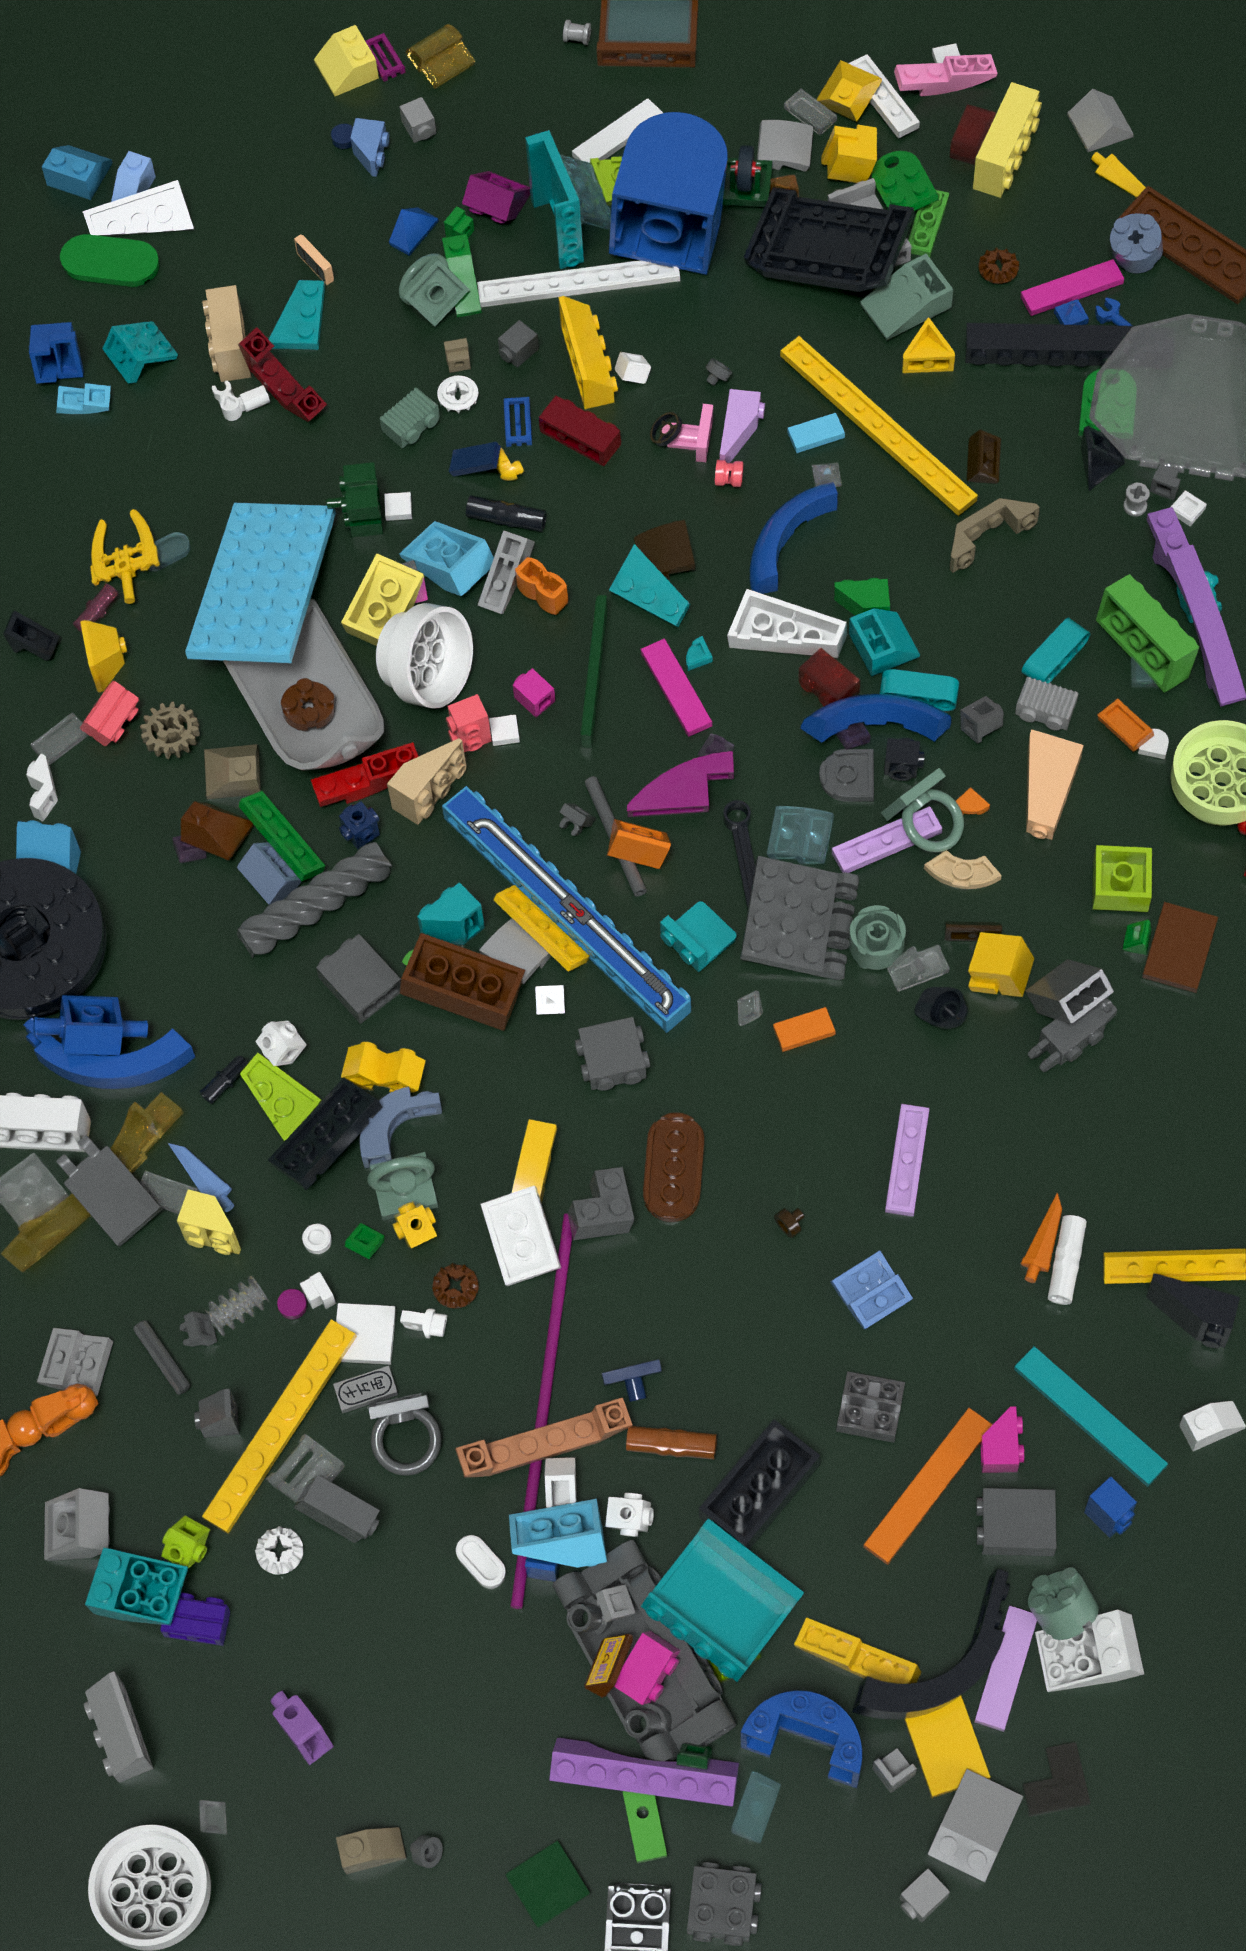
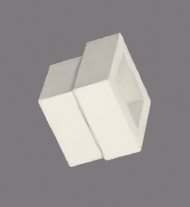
M320 1272L300 1283L301 1289L312 1309L321 1304L324 1305L325 1309L336 1304L334 1296Z

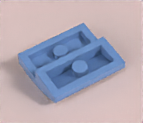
M881 1251L876 1252L830 1281L863 1329L868 1328L913 1299L899 1275L894 1274Z

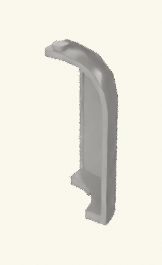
M310 599L291 663L223 660L273 749L286 764L300 770H315L342 764L366 751L384 733V719L377 703L314 599ZM308 678L311 681L321 683L334 695L333 718L322 728L317 729L315 726L308 728V731L298 730L291 727L283 717L281 710L282 696L299 679ZM310 702L303 704L304 709H306L307 707H314L313 704Z

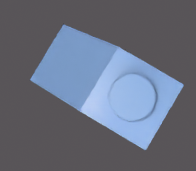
M128 151L118 168L111 202L149 189L156 177L151 158Z

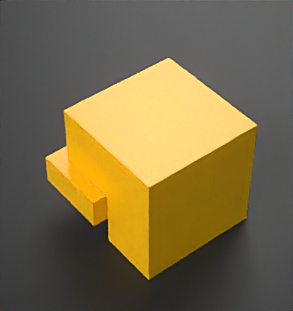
M857 125L856 129L834 126L821 156V164L827 165L828 179L854 183L869 179L877 161V128Z
M980 932L968 969L971 975L968 987L972 992L997 994L999 990L1002 995L1023 997L1034 957L1022 936Z

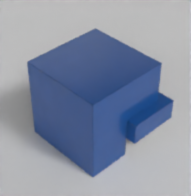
M72 322L31 325L29 355L36 384L57 382V377L58 379L83 377L84 369Z

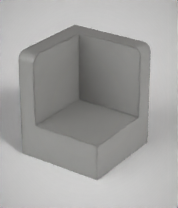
M898 1748L882 1760L876 1759L872 1767L890 1793L913 1778L917 1770L914 1764L909 1765Z

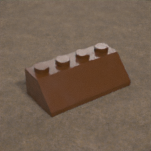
M421 933L401 978L400 994L504 1031L514 1008L525 969Z

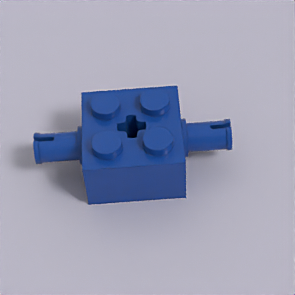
M62 995L60 1017H34L33 1033L34 1035H59V1038L62 1040L63 1054L74 1056L83 1054L110 1056L120 1055L122 1037L147 1038L148 1023L147 1020H123L118 997Z

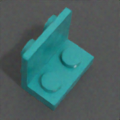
M152 321L112 326L103 346V351L128 384L137 382L144 364L175 360L178 356L177 352Z

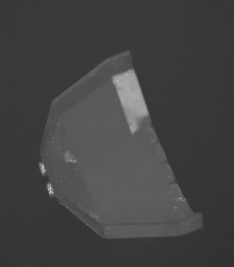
M1185 314L1132 327L1097 372L1089 419L1126 459L1140 461L1139 466L1158 469V464L1162 463L1178 469L1179 473H1184V468L1189 469V474L1210 477L1211 472L1215 473L1216 479L1233 481L1234 476L1246 478V325L1238 321Z

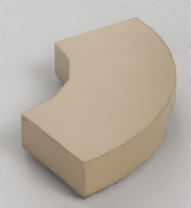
M946 850L924 864V869L933 878L946 885L961 889L986 887L1001 880L1002 876L986 856L975 860H963L954 857Z

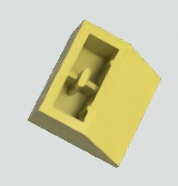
M188 1189L177 1219L187 1243L197 1248H203L204 1245L214 1248L216 1252L224 1255H230V1253L240 1254L241 1248L234 1230L216 1197Z

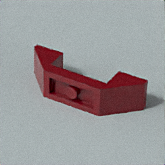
M258 327L238 344L249 370L283 408L309 422L327 405L310 385L303 389L273 356L270 350L274 345Z

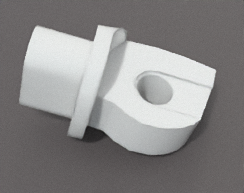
M432 1308L427 1309L425 1314L402 1310L400 1322L408 1329L423 1331L425 1337L430 1339L431 1335L444 1336L447 1315L435 1313V1309Z

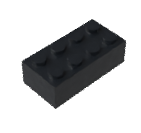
M773 1419L699 1507V1518L703 1522H706L709 1518L750 1550L820 1466V1455Z

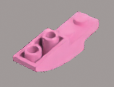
M991 54L945 56L943 63L896 65L894 70L900 91L919 90L920 96L939 95L963 90L997 76V70Z

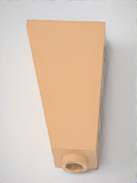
M1031 730L1028 743L1026 832L1039 839L1047 838L1052 840L1078 769L1084 745Z

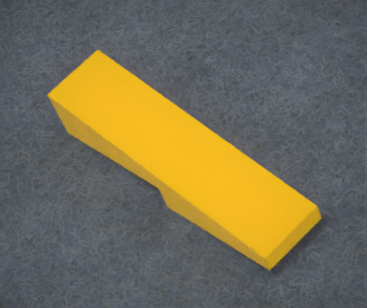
M809 1618L805 1619L794 1643L795 1647L864 1679L868 1676L884 1682L911 1684L917 1683L921 1674L917 1664L864 1644L860 1638Z

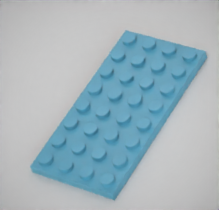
M233 504L185 651L187 659L292 662L336 515L335 508L328 509L327 506Z

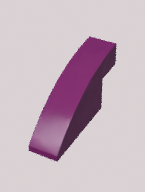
M733 751L713 753L694 758L661 774L646 785L627 805L628 817L709 812L707 780L734 779Z

